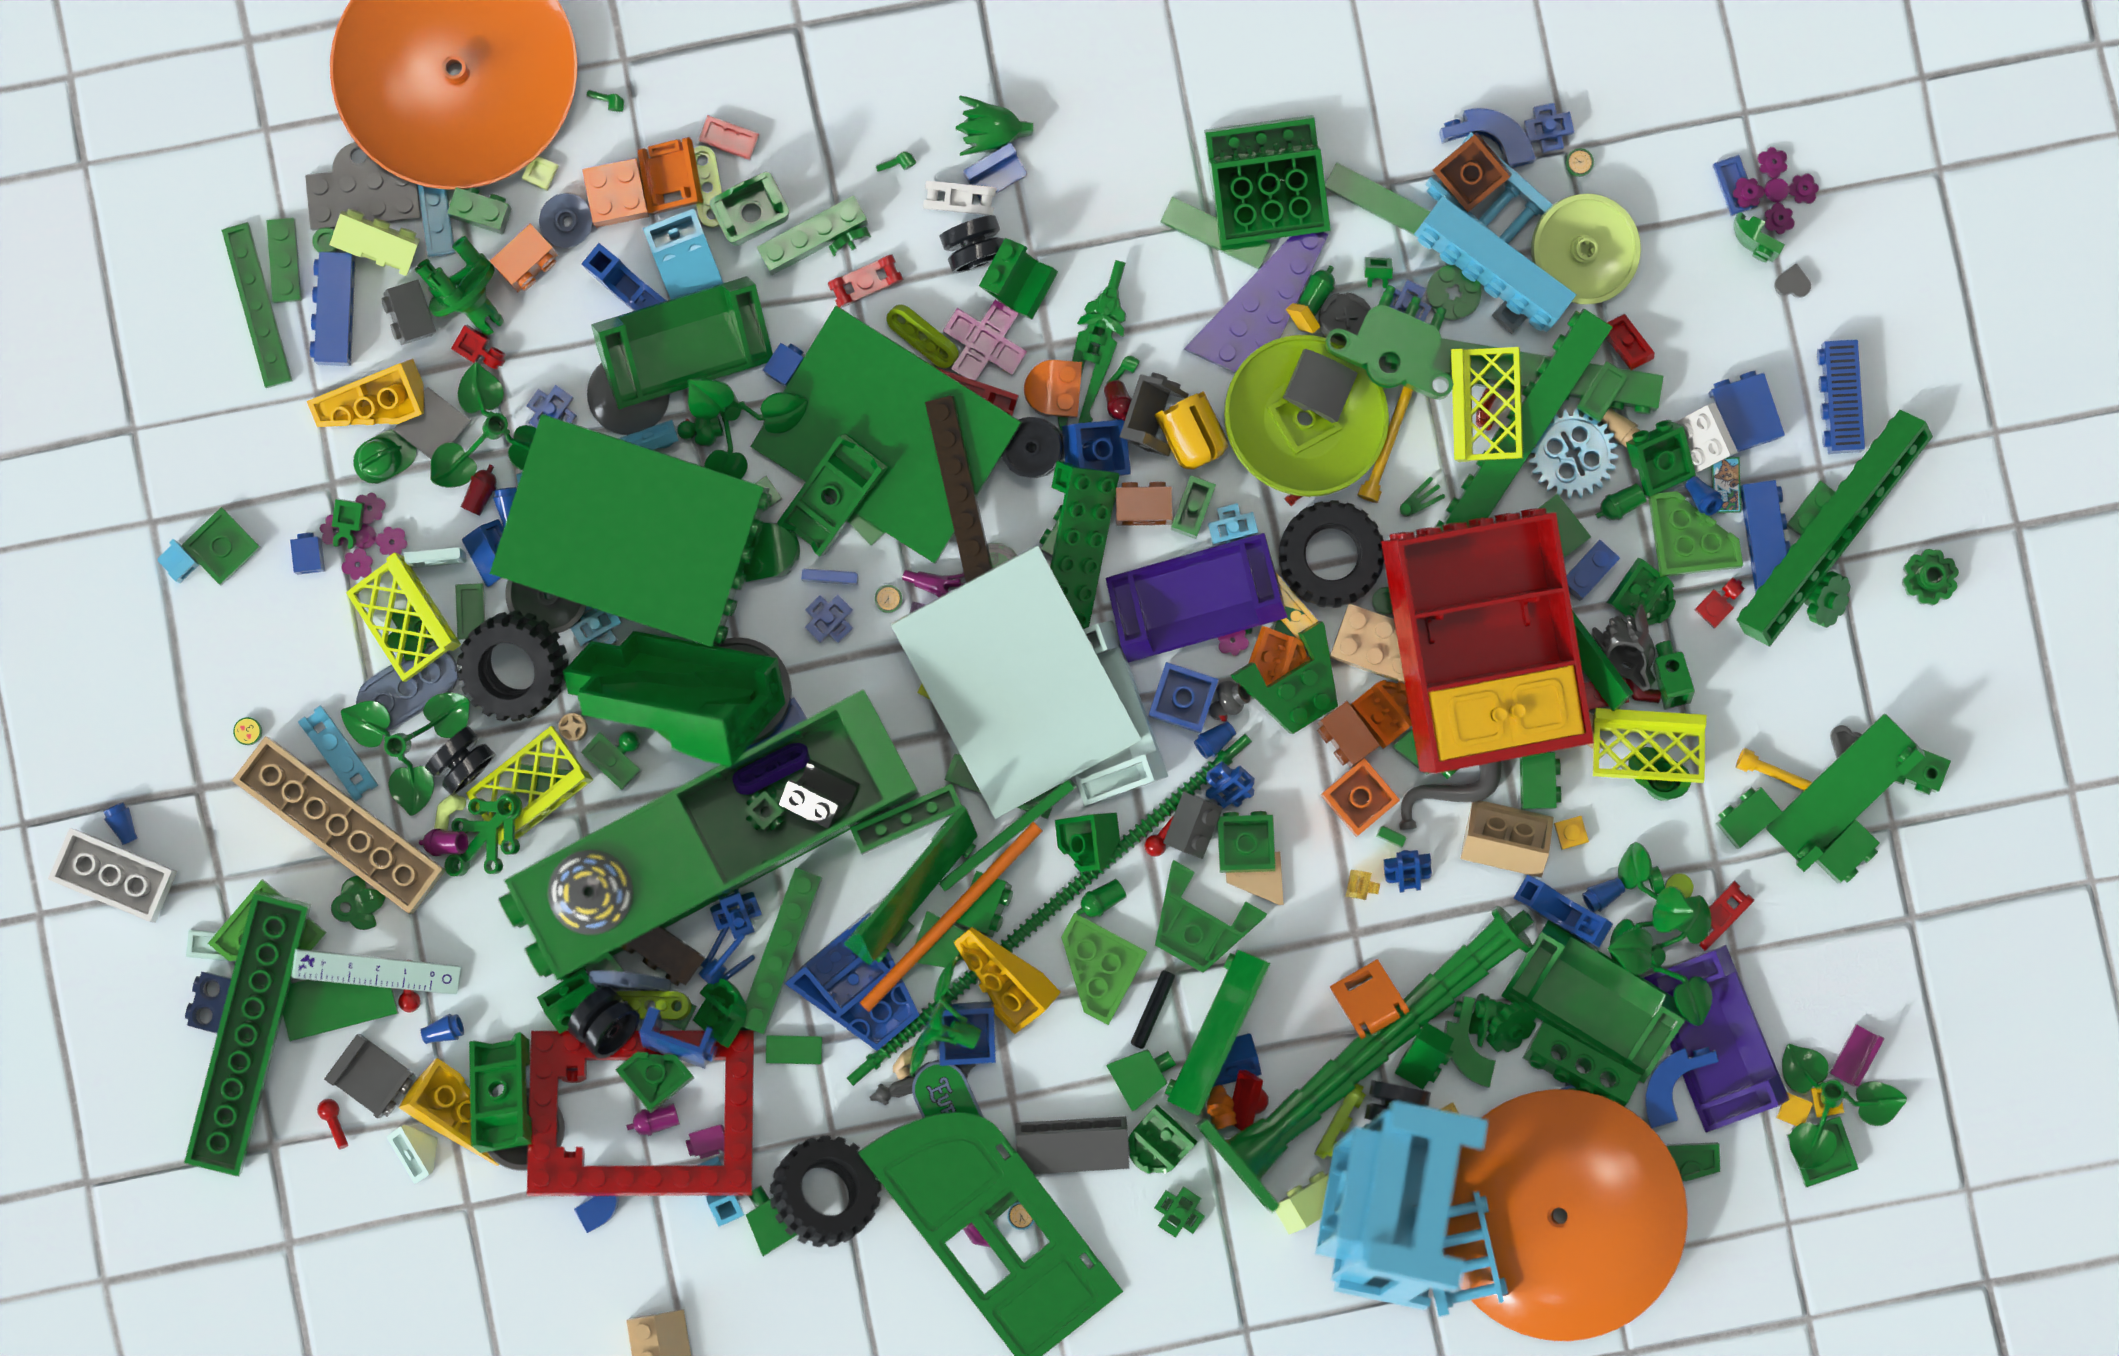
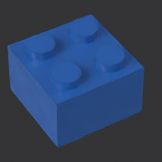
M1111 420L1062 426L1065 462L1079 468L1112 471L1119 473L1120 476L1130 475L1128 441L1120 437L1125 421Z
M1166 662L1148 717L1201 734L1219 679Z
M991 1001L949 1004L959 1014L968 1018L967 1023L980 1028L981 1034L973 1049L958 1043L954 1045L950 1042L937 1041V1059L940 1066L996 1063L994 1007ZM944 1007L943 1025L950 1027L954 1020L957 1022L959 1020ZM945 1031V1034L942 1036L949 1037L947 1035L948 1032Z

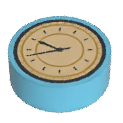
M1016 1202L1010 1207L1008 1221L1012 1227L1024 1230L1034 1223V1220L1020 1202Z

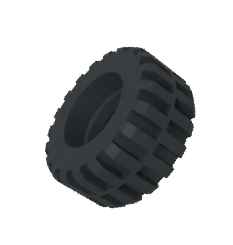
M1337 500L1314 503V505L1304 508L1298 515L1293 517L1283 533L1278 557L1282 576L1289 584L1290 589L1295 594L1297 593L1301 596L1302 600L1307 603L1311 602L1323 608L1325 606L1338 608L1343 605L1352 604L1361 597H1364L1381 575L1384 563L1381 541H1384L1383 536L1380 535L1376 522L1372 521L1364 510L1360 511L1353 504L1348 502L1346 504L1339 503ZM1338 529L1347 533L1355 542L1358 552L1357 563L1354 569L1344 578L1326 580L1314 574L1309 568L1306 561V547L1309 540L1319 531Z
M512 611L509 614L502 612L492 618L490 617L468 634L469 637L463 641L460 647L463 652L457 658V665L462 666L457 671L458 680L464 681L465 685L461 687L464 695L469 693L473 698L470 703L475 708L478 705L484 708L483 714L489 717L493 713L497 714L496 719L506 721L508 718H511L513 722L521 721L525 717L529 719L545 709L561 693V687L566 683L563 671L569 665L568 660L563 659V655L567 651L565 645H559L557 640L560 636L557 631L551 633L547 629L550 624L545 620L539 623L535 621L536 615L528 613L522 616L521 611ZM511 643L519 646L529 655L534 666V680L530 687L514 689L498 679L491 663L492 651L496 645Z
M823 1135L816 1140L812 1137L805 1140L802 1144L795 1146L775 1169L772 1176L774 1181L770 1184V1193L774 1195L770 1200L771 1207L778 1210V1214L775 1216L778 1223L780 1224L784 1221L788 1226L785 1231L790 1236L793 1233L799 1235L797 1241L804 1244L812 1241L814 1247H822L824 1244H827L829 1247L837 1246L840 1242L845 1243L851 1240L874 1217V1211L879 1206L881 1199L877 1196L881 1191V1182L875 1180L876 1176L858 1154L860 1146L854 1142L848 1146L845 1144V1138L837 1137L835 1140H831L830 1135ZM825 1168L835 1172L842 1178L849 1195L848 1205L843 1212L837 1215H826L816 1211L808 1204L802 1191V1179L809 1170Z

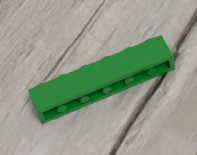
M795 868L745 1003L746 1018L742 1027L766 1034L822 882V877Z

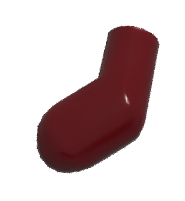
M1625 678L1627 685L1634 693L1631 696L1633 700L1650 703L1660 702V690L1648 689L1642 691L1632 680Z

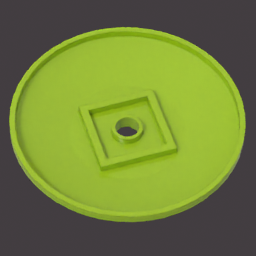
M1293 335L1279 338L1255 350L1240 365L1232 378L1224 406L1227 436L1236 456L1244 467L1258 480L1275 490L1305 497L1323 496L1338 492L1363 477L1379 457L1386 441L1389 425L1388 404L1383 388L1371 382L1365 369L1329 354L1325 348L1326 338L1314 335ZM1330 341L1332 347H1334L1335 349H1342L1343 347H1345L1342 345H1337L1336 343ZM1303 349L1326 356L1358 373L1338 422L1331 423L1311 410L1304 411L1283 398ZM1302 412L1309 414L1312 420L1311 424H1300L1297 415Z

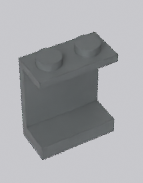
M1152 372L1150 377L1140 374L1120 437L1145 451L1169 457L1171 452L1169 445L1156 438L1159 424L1154 415L1161 410L1164 411L1169 395L1185 399L1189 394L1180 389V384L1167 380L1168 377Z
M356 1034L324 1080L332 1086L340 1088L373 1112V1116L379 1119L383 1115L388 1117L397 1105L394 1102L395 1098L400 1092L404 1095L414 1082L410 1079L414 1073L363 1035Z

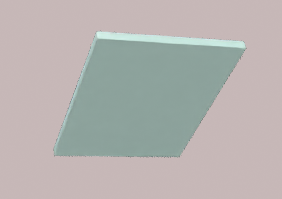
M1038 545L890 624L995 819L1142 740Z

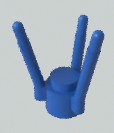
M729 927L722 929L707 958L701 964L703 968L698 973L700 977L711 984L719 982V979L728 981L730 977L755 959L754 955L749 956L727 973H724L727 968L723 964L745 938V934L741 933L719 960L716 958L713 960Z

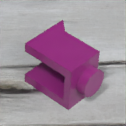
M720 1124L690 1133V1139L686 1140L690 1156H700V1159L720 1154V1150L724 1152L723 1125Z

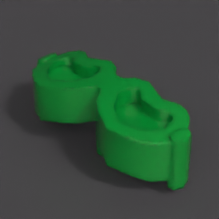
M867 227L858 228L839 237L829 246V249L835 257L836 253L846 244L853 251L856 249L854 240L867 236L871 237Z

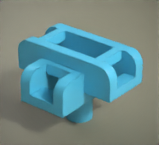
M1238 503L1217 508L1219 520L1208 523L1213 545L1223 542L1226 544L1232 540L1244 539L1247 536L1258 534L1254 513L1250 512L1241 515Z
M587 606L585 612L592 607ZM593 608L582 615L580 622L570 628L580 646H584L591 641L612 644L617 641L612 629L622 623L618 616Z

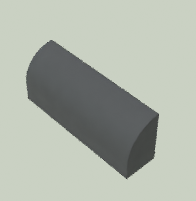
M1126 1116L1015 1123L1017 1153L1033 1174L1129 1169Z

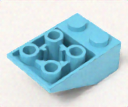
M694 208L643 228L670 299L723 284Z

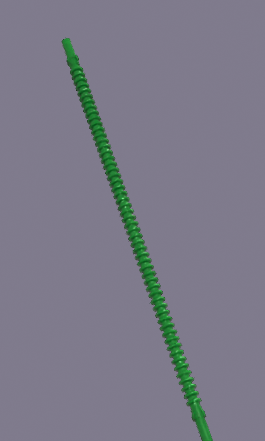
M1244 734L1225 751L1221 750L1213 762H1207L1208 766L1206 768L1202 766L1200 773L1195 772L1196 777L1189 778V783L1184 782V787H1178L1176 794L1172 792L1170 799L1165 798L1166 802L1164 804L1159 803V809L1153 808V814L1148 813L1146 820L1141 819L1142 823L1140 825L1135 824L1134 830L1129 829L1127 836L1123 834V840L1119 841L1105 868L1110 869L1111 863L1116 864V858L1119 857L1121 859L1123 857L1122 853H1128L1129 847L1134 848L1135 842L1140 843L1142 836L1146 838L1148 831L1153 832L1152 828L1154 826L1159 827V821L1164 822L1165 816L1170 817V812L1172 810L1176 811L1183 791L1195 795L1194 791L1197 789L1201 790L1202 784H1208L1206 779L1208 771L1222 761L1227 766L1233 763L1232 759L1252 742L1250 738ZM1104 869L1080 872L1081 876H1075L1073 883L1068 882L1069 886L1067 888L1062 887L1061 893L1056 892V898L1053 899L1051 897L1050 903H1044L1043 909L1038 908L1037 914L1032 913L1030 920L1026 918L1024 925L1019 924L1020 928L1018 930L1013 929V935L1008 934L1007 940L1002 939L1001 946L1013 953V947L1019 948V942L1024 943L1026 936L1031 937L1030 933L1032 931L1037 932L1038 926L1043 927V922L1050 920L1049 916H1055L1056 910L1061 911L1062 905L1067 906L1069 899L1073 901V896L1075 894L1080 895L1079 891L1081 889L1086 890L1085 885H1091V880L1094 878L1097 880V875L1099 873L1104 874ZM965 971V976H959L957 983L952 982L953 986L948 988L945 995V1000L948 1004H952L951 1001L953 999L958 1000L957 996L959 994L964 995L965 989L970 990L972 983L976 985V979H978L976 972ZM935 1001L933 1004L928 1003L929 1007L927 1009L922 1008L920 1016L877 1052L866 1056L867 1060L847 1077V1080L854 1086L874 1068L877 1070L881 1067V1063L885 1058H891L890 1054L892 1052L897 1053L896 1049L898 1047L903 1048V1042L906 1041L908 1043L909 1037H915L916 1031L921 1032V1027L927 1026V1022L935 1009V1004H939V1001Z

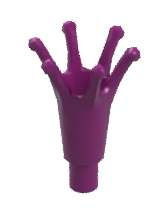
M905 570L902 576V580L914 583L915 587L932 593L937 597L947 594L950 587H960L965 584L960 583V578L965 577L964 572L957 575H936Z

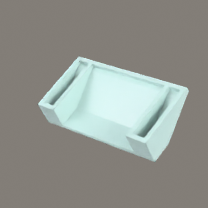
M1113 620L1098 623L1083 630L1142 740L1074 776L1084 806H1089L1169 777L1129 664L1121 648Z

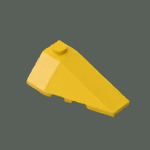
M410 359L307 401V404L317 427L399 424L424 414V384L414 360Z
M973 927L954 941L969 970L976 972L980 979V989L983 993L987 992L991 998L995 1015L1014 1034L1045 1012L1061 993L1041 971Z
M435 1058L412 1084L399 1108L422 1124L494 1165L499 1166L487 1152L479 1153L471 1146L470 1089L466 1085L465 1079L455 1069L439 1058Z

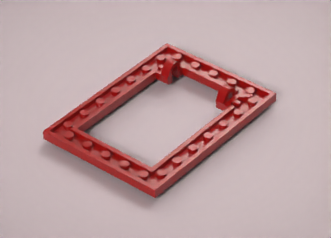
M661 1030L660 1034L699 1047L705 1031ZM739 1030L729 1048L717 1041L715 1044L718 1048L714 1060H725L724 1166H584L585 1149L583 1147H576L574 1152L565 1151V1147H557L559 1079L568 1083H579L586 1080L587 1060H627L636 1052L655 1055L664 1054L642 1047L639 1031H635L630 1040L615 1054L602 1059L594 1056L585 1047V1043L578 1041L569 1031H564L561 1034L558 1031H531L529 1116L531 1117L532 1144H528L527 1196L752 1195L754 1031Z

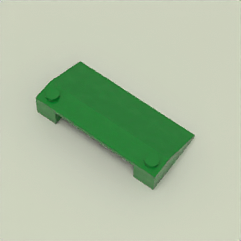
M747 276L591 324L597 350L618 409L688 388L689 379L714 380L766 364L773 355L756 284Z
M963 805L945 821L930 839L932 842L874 912L862 921L845 941L844 945L868 965L874 962V960L879 963L890 951L886 946L958 859L961 856L967 858L976 847L973 841L978 835L970 815Z
M1548 920L1533 943V949L1527 953L1501 996L1512 1003L1518 1002L1522 1004L1527 1002L1537 1013L1536 1018L1641 1075L1639 1081L1644 1084L1686 1020L1678 1010L1674 997L1639 975L1629 973L1618 962Z
M1237 950L1235 954L1229 953L1223 968L1227 969V972L1177 1079L1171 1078L1164 1094L1168 1095V1102L1197 1116L1200 1115L1270 966L1269 962Z

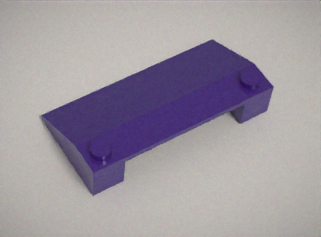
M1265 533L1105 578L1121 648L1128 663L1288 618Z
M1721 946L1666 968L1687 977L1688 981L1692 977L1703 978L1709 984L1712 992V1004L1703 1024L1695 1026L1685 1020L1670 1043L1672 1052L1686 1047L1689 1057L1694 1056L1693 1051L1709 1046L1710 1051L1716 1049L1719 1062L1690 1070L1682 1075L1705 1132L1707 1133L1778 1107L1790 1100L1727 946ZM1661 972L1643 977L1673 997L1675 988L1683 984L1681 980Z

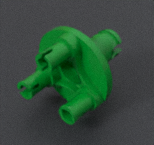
M463 236L452 245V248L465 261L466 267L448 277L441 267L435 269L430 260L425 259L417 265L418 267H415V271L429 286L428 290L433 295L429 303V310L434 316L442 317L455 311L466 314L480 332L487 336L494 333L493 329L485 321L487 316L499 327L504 322L502 315L498 313L495 306L486 297L485 286L491 280L495 268L485 255L479 253L469 242L468 238Z

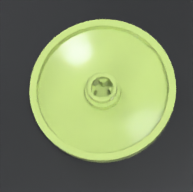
M1596 194L1573 195L1553 204L1538 221L1531 242L1532 262L1577 294L1571 302L1575 304L1601 303L1618 295L1634 277L1641 255L1639 233L1631 216L1615 201Z

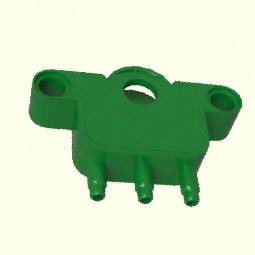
M1388 285L1383 292L1378 306L1373 307L1367 313L1358 335L1340 328L1333 329L1327 335L1325 340L1327 352L1334 357L1365 369L1371 382L1378 387L1389 389L1402 385L1437 400L1446 398L1453 389V380L1450 375L1432 367L1442 341L1439 330L1445 319L1446 309L1443 307H1438L1431 323L1428 324L1415 318L1421 298L1413 296L1405 313L1389 307L1394 297L1395 287ZM1334 336H1341L1345 340V347L1335 349L1332 347L1330 339ZM1385 355L1395 357L1399 363L1398 370L1394 373H1385L1379 367V359ZM1436 379L1445 381L1447 391L1442 393L1436 392L1432 385L1433 381Z

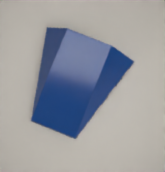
M869 912L808 960L784 984L878 1051L920 1015L902 979L870 1012L859 1003L895 966L889 952L879 963L874 960V962L868 965L844 945L845 941L860 923L871 914Z

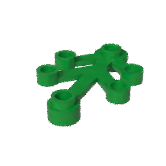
M505 793L497 801H485L481 798L470 800L468 810L473 815L496 812L490 821H469L466 818H456L451 824L452 831H463L466 834L468 832H479V834L468 845L465 853L452 854L446 858L444 866L447 874L450 876H464L470 868V861L485 844L486 860L484 862V870L488 874H499L503 869V863L498 858V829L502 824L504 826V840L501 842V851L506 855L518 853L520 843L515 839V819L522 812V802L513 793ZM477 803H479V805H480V808H479L478 811L476 810V804H477ZM460 822L463 824L462 830L459 829ZM510 842L512 843L511 851L508 848ZM493 861H494V863H495V869H494V870H492V867H491V864H492Z

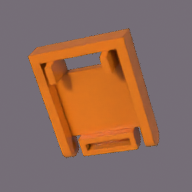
M690 137L683 138L682 142L677 139L648 146V151L645 148L638 150L648 213L657 214L703 203L694 147ZM681 191V196L684 198L665 203L663 195Z
M1378 959L1330 986L1332 993L1361 1039L1366 1037L1361 1027L1362 1025L1366 1024L1370 1033L1373 1034L1398 1020L1400 1016L1395 1006L1399 1005L1404 1014L1410 1012ZM1372 977V979L1366 981L1365 983L1359 985L1358 987L1352 989L1351 991H1348L1350 988H1352V987L1356 986L1357 984L1363 982L1364 980H1366V979Z

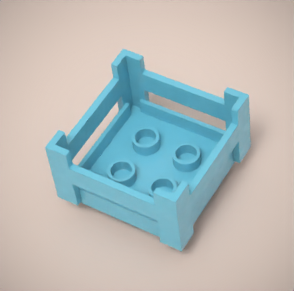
M1394 1101L1389 1105V1110L1386 1109L1362 1128L1355 1127L1334 1144L1315 1250L1317 1255L1335 1258L1331 1281H1335L1333 1291L1425 1310L1430 1307L1431 1298H1428L1429 1288L1432 1287L1451 1292L1460 1289L1465 1260L1442 1256L1460 1145L1482 1150L1488 1120ZM1419 1204L1416 1220L1413 1205Z

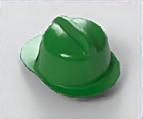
M390 429L359 446L354 454L353 466L356 474L362 480L378 484L411 466L416 458L417 448L393 429Z
M1644 747L1639 751L1649 762L1659 754L1653 747ZM1635 755L1628 761V767L1631 770L1639 771L1645 766ZM1663 757L1653 764L1659 772H1668L1672 768ZM1682 765L1681 768L1687 774H1690L1688 769ZM1634 779L1638 784L1647 789L1649 795L1660 801H1668L1683 796L1691 785V782Z

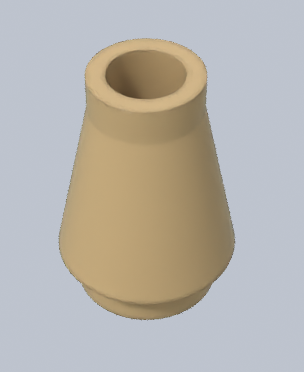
M1612 408L1607 410L1601 420L1604 424L1607 423V429L1610 433L1614 434L1613 437L1619 445L1623 444L1626 448V442L1633 439L1632 435L1635 432L1640 431L1636 423L1615 412Z

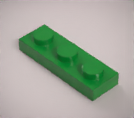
M295 219L266 220L272 300L274 303L302 301Z

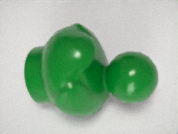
M718 415L709 420L695 417L694 423L686 418L677 428L678 435L685 440L693 438L696 434L695 443L699 446L710 447L716 442L718 437L724 436Z

